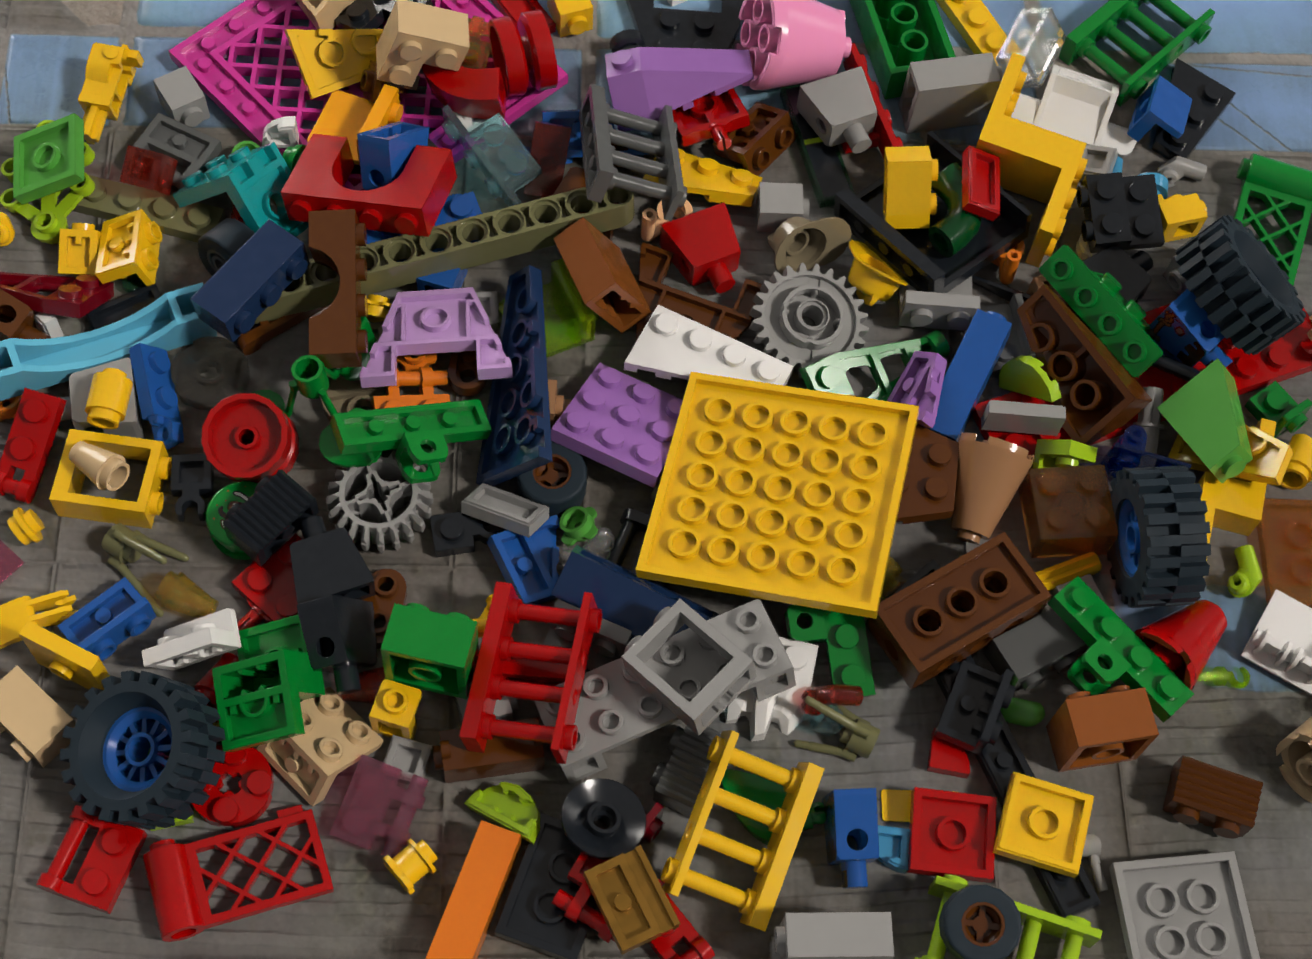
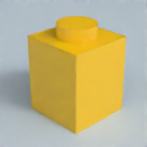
M547 0L548 10L553 21L556 23V29L560 38L593 30V5L591 0Z

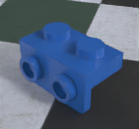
M124 577L61 622L57 627L68 641L99 656L100 660L103 661L109 658L116 651L117 646L127 638L143 633L150 626L151 621L156 618V615L149 601L142 597L127 578Z

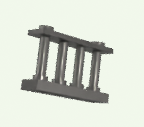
M591 84L579 111L587 199L601 203L607 189L612 190L613 187L661 199L664 220L671 221L677 208L681 209L687 198V187L683 184L676 138L677 123L673 119L672 106L665 105L658 121L610 108V104L606 103L605 88ZM609 123L652 134L653 140L613 129ZM611 144L654 155L656 161L616 151L615 147ZM613 165L658 177L659 183L619 173Z

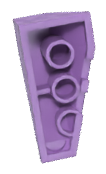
M636 47L605 55L606 75L613 109L658 121L665 105L672 106V111L679 107L685 111L694 107L693 101L707 94L717 96L754 78L749 50ZM617 125L619 131L626 132L634 130Z

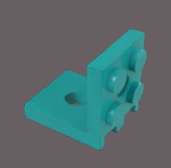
M275 142L251 151L248 146H244L228 156L229 159L224 154L212 159L205 164L208 169L206 172L198 171L182 180L184 187L173 194L174 199L181 208L227 192L243 221L254 233L269 219L295 237L309 228V222L292 221L288 218L281 190L289 178L291 170ZM270 198H272L277 205V214H275L271 210L269 204Z

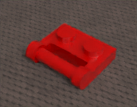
M75 805L69 817L72 822L47 873H41L36 886L49 893L110 915L148 835L144 830L133 826L98 819L99 817L89 815L81 809L83 806ZM87 829L97 830L98 833L73 884L64 881L63 878Z

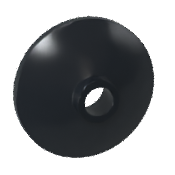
M598 778L584 781L570 791L562 806L561 823L566 837L575 848L590 857L609 860L622 853L626 854L637 847L645 832L646 814L641 801L631 789L617 781ZM602 821L607 825L608 829H601L594 822Z

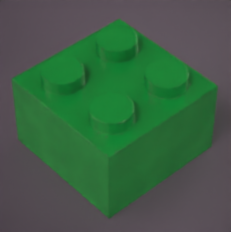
M394 603L380 649L385 679L418 689L467 699L479 655L477 621H473L467 615L458 612H450L447 615L432 612L428 607L418 603H408L406 606Z

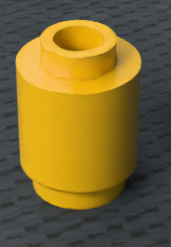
M105 368L102 372L94 373L85 407L89 424L98 428L112 430L117 429L120 422L125 420L133 382L127 378V374L124 371L115 368Z

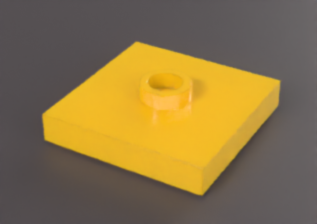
M31 621L30 623L26 622L19 635L38 664L48 668L58 677L67 681L71 680L88 690L92 687L104 690L101 680L110 675L99 656Z
M1013 771L1009 779L993 853L1075 878L1079 874L1094 796Z

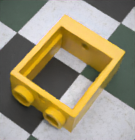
M69 429L49 500L58 516L113 524L121 523L128 526L152 529L155 515L159 516L163 509L164 494L161 491L164 480L171 478L172 457H169L163 441ZM84 441L120 454L124 458L148 461L137 502L80 494L86 475L69 460L71 448L77 442Z

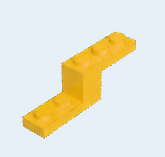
M1261 418L1255 427L1274 437L1276 422ZM1205 471L1198 483H1200L1203 491L1200 499L1201 501H1206L1208 511L1204 515L1205 521L1210 522V532L1212 527L1249 536L1262 519L1267 484L1240 478H1229L1224 483H1221L1212 472ZM1207 533V543H1210L1211 533Z

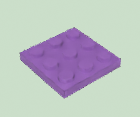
M599 363L551 428V441L654 488L663 473L683 400Z

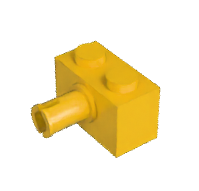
M929 146L885 147L883 218L894 229L930 228V215H936L937 196L936 193H931L932 181H938V159H932Z

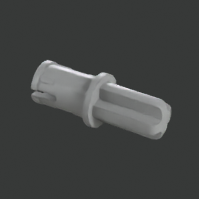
M1148 386L1143 387V389L1151 397L1152 401L1138 413L1137 422H1133V426L1137 427L1132 460L1157 463L1159 430L1164 429V425L1160 424L1161 413L1157 407L1163 403L1164 391L1158 387Z

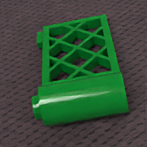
M1253 153L1249 159H1242L1236 178L1241 179L1242 188L1233 219L1241 221L1244 227L1251 224L1269 253L1273 254L1277 259L1280 269L1284 270L1290 278L1288 280L1289 283L1294 285L1312 213V171ZM1252 196L1261 199L1268 209L1254 214L1247 203L1248 197ZM1288 207L1301 211L1300 221L1289 225L1280 210ZM1272 215L1281 229L1268 235L1259 220ZM1286 235L1293 246V250L1282 255L1272 240Z

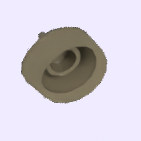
M795 216L782 222L776 231L767 237V240L775 254V268L782 275L788 265L796 272L801 263H804L807 270L814 268L815 264H819L820 267L836 260L848 247L852 234L850 225L842 218L826 217L811 221L804 217Z

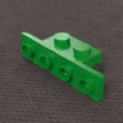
M1062 245L1039 268V272L1132 377H1139L1163 355L1162 349L1146 333L1151 328L1143 319L1147 316L1146 312L1134 300L1127 301L1119 291L1122 289V286L1111 274L1106 272L1103 275V273L1091 271L1067 245Z

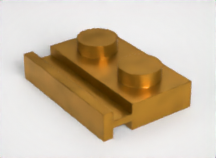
M641 845L626 854L622 853L584 872L583 877L622 955L660 937L665 932L679 927L680 922Z

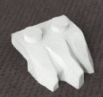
M779 637L793 665L796 686L760 702L752 688L740 693L724 710L725 724L736 723L741 716H746L749 720L751 742L764 740L771 722L777 723L781 733L788 736L803 720L806 708L804 700L809 695L819 645Z

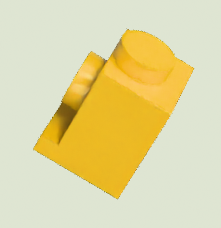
M1194 193L1184 196L1176 194L1167 199H1164L1162 194H1158L1165 242L1198 235L1208 217L1206 204L1203 200H1200L1198 194Z

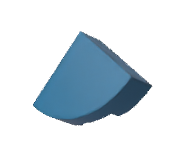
M878 825V860L889 869L905 874L908 870L910 829Z

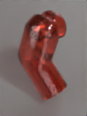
M843 684L808 687L801 695L803 699L801 710L808 715L818 716L821 714L805 703L804 700L807 696L827 705L860 706L863 700V691L860 686Z

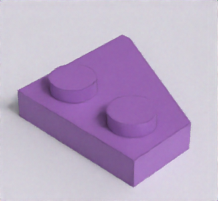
M914 351L887 401L919 406L917 424L925 428H933L936 421L947 360L935 352Z

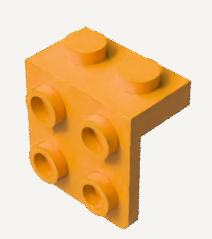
M384 84L375 103H370L365 98L340 90L332 92L307 138V143L313 134L347 137L354 164L360 166L358 134L401 121L403 105L400 104L399 89Z

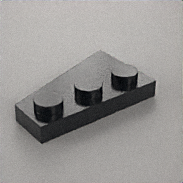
M1177 58L1172 69L1170 83L1191 97L1192 104L1184 134L1179 139L1172 136L1159 125L1157 126L1152 150L1168 160L1174 156H1182L1188 159L1236 94L1234 91Z

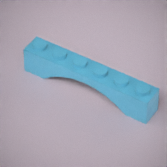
M203 282L167 292L138 312L92 331L50 339L9 338L0 341V401L22 395L24 388L35 391L69 381V376L72 373L130 357V348L138 343L169 351L216 337L217 331L198 318L190 300L204 285Z

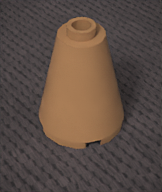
M961 433L958 439L959 458L951 528L958 532L956 538L968 543L979 544L980 539L988 540L1031 468L1035 456L1034 454L1028 455L1029 451L999 438L989 436L988 440L979 442L975 441L977 433Z

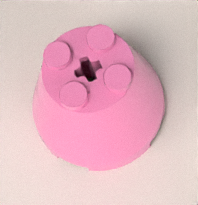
M744 0L738 16L740 20H744L740 33L741 44H735V49L749 50L754 78L743 83V86L763 91L810 83L837 74L842 59L848 58L850 55L852 41L850 37H846V15L844 10L835 9L816 0Z

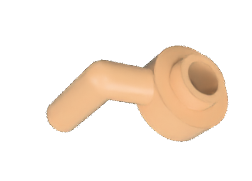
M687 199L681 209L677 208L673 217L681 218L693 213L692 205ZM662 201L658 203L657 211L647 208L642 213L641 238L645 242H650L659 236L661 224L669 222L664 220Z

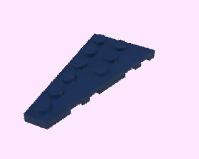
M531 265L510 275L508 279L499 339L506 357H509L512 362L513 378L492 379L486 415L492 431L488 439L482 440L476 484L478 485L485 483L495 486L552 462L542 270Z

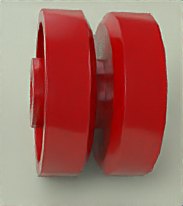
M536 9L522 12L517 26L509 16L490 19L488 28L495 68H500L507 87L506 97L511 98L525 95L529 81L538 91L556 88L558 84L557 60L551 33L542 11Z
M237 393L222 399L209 411L202 426L201 444L207 460L219 472L235 482L250 481L259 483L264 477L276 475L277 471L281 469L287 474L292 469L299 454V435L294 422L270 399L256 393Z

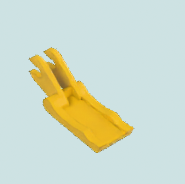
M60 590L33 599L30 596H22L0 605V649L23 641L19 632L26 622L30 623L31 621L40 627L59 625L78 611H73L72 604L76 601V596H68V590Z

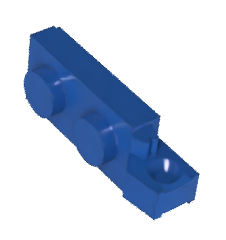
M138 343L130 348L129 355L142 419L150 422L154 440L163 441L166 450H169L184 442L183 424L171 373V363L167 350Z

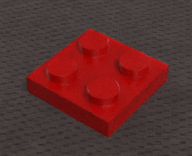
M914 787L911 791L907 873L929 876L938 875L941 877L945 874L962 877L965 880L991 883L994 880L995 854L993 850L996 834L997 797Z

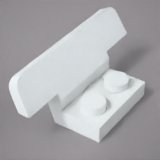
M1053 65L1042 100L1020 93L1011 116L1012 118L1088 145L1117 148L1119 157L1130 155L1137 142L1127 134L1128 128L1109 122L1118 97L1119 85L1058 65Z

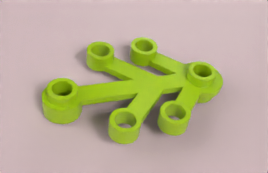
M43 120L36 128L53 122V120ZM84 142V167L94 161L95 152ZM13 157L5 160L1 166L2 174L12 183ZM84 172V181L70 186L71 191L58 205L57 197L63 190L42 197L41 210L29 203L21 204L17 200L11 203L14 199L13 188H9L2 193L0 202L10 213H18L31 222V233L38 241L56 244L59 243L60 228L68 229L66 217L84 197L92 194L95 189V183Z

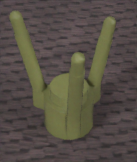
M121 523L112 526L105 534L101 544L102 549L110 554L107 563L116 568L123 577H126L137 592L149 601L157 617H162L164 615L163 610L125 563H135L142 555H145L162 565L166 564L167 558L158 552L183 562H187L189 556L145 536L138 530L132 531Z
M811 685L809 693L816 699L807 696L804 700L805 703L844 726L839 742L845 744V747L803 740H795L793 745L796 748L841 756L851 762L855 761L857 755L867 759L878 739L880 729L870 725V722L856 716L824 692Z

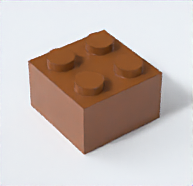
M1129 685L1112 687L1105 694L1092 696L1089 691L1073 693L1066 697V700L1046 725L1058 772L1136 760L1159 735L1146 688L1130 689Z

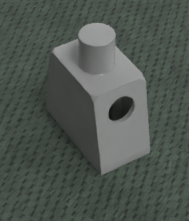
M861 66L800 85L796 108L826 146L832 147L847 142L855 154L861 153L871 146L872 141L868 135L873 132L877 108Z
M130 357L78 371L69 376L70 396L60 397L67 400L60 421L72 419L76 430L144 439L142 415ZM105 368L122 370L127 374V378L133 382L125 420L120 422L117 429L112 430L98 428L87 422L88 414L85 412L93 375L96 372H102Z

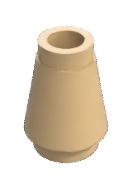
M84 441L77 442L69 452V460L100 490L116 491L126 483L130 475V466L120 454Z

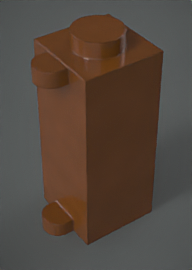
M539 717L515 720V722L540 725ZM461 728L439 731L440 745L432 746L435 771L444 770L445 783L544 770L543 742L494 736L492 740L487 739L484 753L472 752L466 749L459 737Z

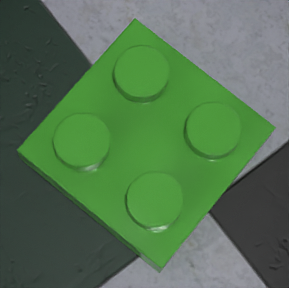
M70 114L14 137L13 198L21 204L29 203L84 181V120L77 114Z

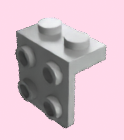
M972 276L948 293L917 291L909 283L907 286L901 285L899 287V326L967 331L977 309H981L980 296L972 294Z

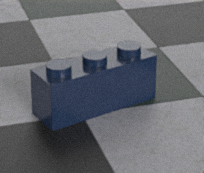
M269 219L190 298L198 318L225 338L234 342L241 334L247 333L253 327L256 318L267 307L273 306L279 300L282 292L293 280L299 279L305 273L307 266L310 264L305 245L301 240Z

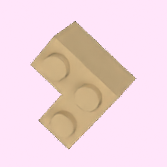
M396 0L376 45L377 80L412 87L423 64L458 71L470 48L468 14L409 0Z

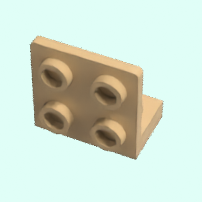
M331 687L325 688V695L300 702L305 734L257 747V750L264 755L267 761L312 807L324 800L338 773L378 750L384 742Z

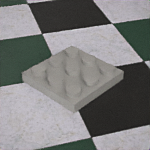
M1235 851L1113 862L1109 866L1128 959H1260Z

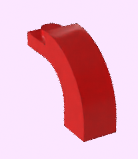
M427 64L422 65L421 68L431 91L450 110L476 119H505L507 87L500 68L472 69L460 66L458 71Z

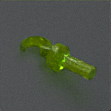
M1217 666L1213 671L1202 672L1197 681H1213L1216 686H1225L1228 681L1231 686L1241 689L1249 684L1250 674L1245 667H1240L1239 670L1244 677L1243 683L1235 679L1232 671H1227L1223 666Z

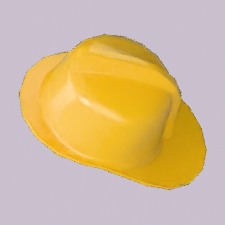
M851 240L848 243L849 249L854 256L848 274V282L851 286L857 288L856 294L858 298L863 299L866 305L872 306L878 300L887 301L901 285H908L895 270L864 243Z

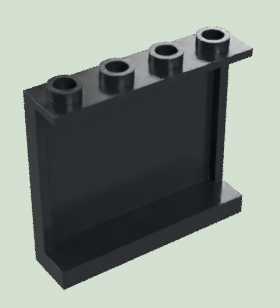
M933 131L928 132L926 146H929L932 159H938V174L955 162L962 167V155L953 149L948 141L942 140ZM884 176L856 195L847 187L835 194L834 217L844 219L850 225L851 233L868 246L913 288L924 292L948 293L1000 255L1028 237L1032 213L1023 203L1016 201L1000 185V215L994 221L982 217L979 232L955 255L946 258L932 246L928 236L929 228L894 229L884 220ZM937 194L936 215H930V227L944 218L947 213L946 205Z

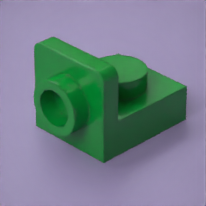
M1275 381L1251 397L1245 404V407L1258 421L1261 418L1275 421L1274 437L1276 438L1286 430L1292 434L1300 429L1308 421L1305 414L1312 407V402L1307 398L1298 405Z

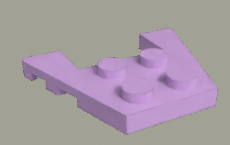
M473 287L397 292L383 322V332L378 342L373 344L369 352L370 360L367 366L362 367L360 372L362 388L397 386V356L476 351L478 380L513 378L512 362L509 357H506L498 335L494 333L489 317Z

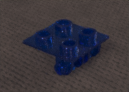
M1132 425L1114 443L1098 464L1097 469L1107 472V476L1111 478H1116V473L1125 468L1186 466L1189 471L1192 464L1146 452V431L1141 426Z

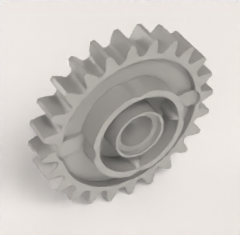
M801 263L796 272L788 265L782 275L775 271L770 278V282L765 280L760 287L761 292H757L753 299L756 305L752 307L749 315L756 319L752 321L749 329L759 332L753 342L754 344L765 345L762 352L768 355L771 354L775 358L794 366L793 369L797 370L798 377L802 380L799 369L828 355L861 349L865 345V341L861 337L865 336L869 328L861 323L867 319L868 313L858 310L864 303V300L853 299L852 295L857 288L850 287L846 289L843 286L846 280L845 276L838 280L833 279L832 268L825 274H822L819 264H815L812 271H808L805 264ZM802 317L811 318L816 326L807 325Z

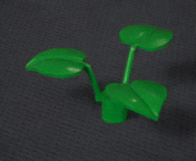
M361 317V330L366 329L368 335V353H362V367L367 366L370 360L369 352L373 344L377 342L367 317ZM304 355L295 360L291 367L294 380L289 381L290 393L287 406L283 398L271 390H257L251 393H256L270 399L290 417L293 412L297 392L299 391L306 398H321L332 417L334 413L338 412L327 394L329 388L328 377L336 380L341 375L349 381L360 380L362 367L327 368L318 357ZM354 408L349 412L364 411L365 409ZM331 425L325 427L319 437V448L324 458L331 464L340 467L370 466L372 463L377 462L383 452L374 451L341 455Z

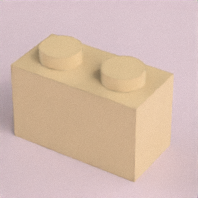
M17 665L0 680V734L6 731L15 739L9 745L26 763L34 758L44 768L60 753V749H65L70 744L71 739L62 737L65 726L74 728L76 722Z

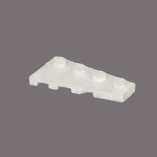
M657 305L624 362V370L637 372L638 369L656 373L655 377L671 380V377L689 380L690 373L697 372L786 386L794 367L660 305Z

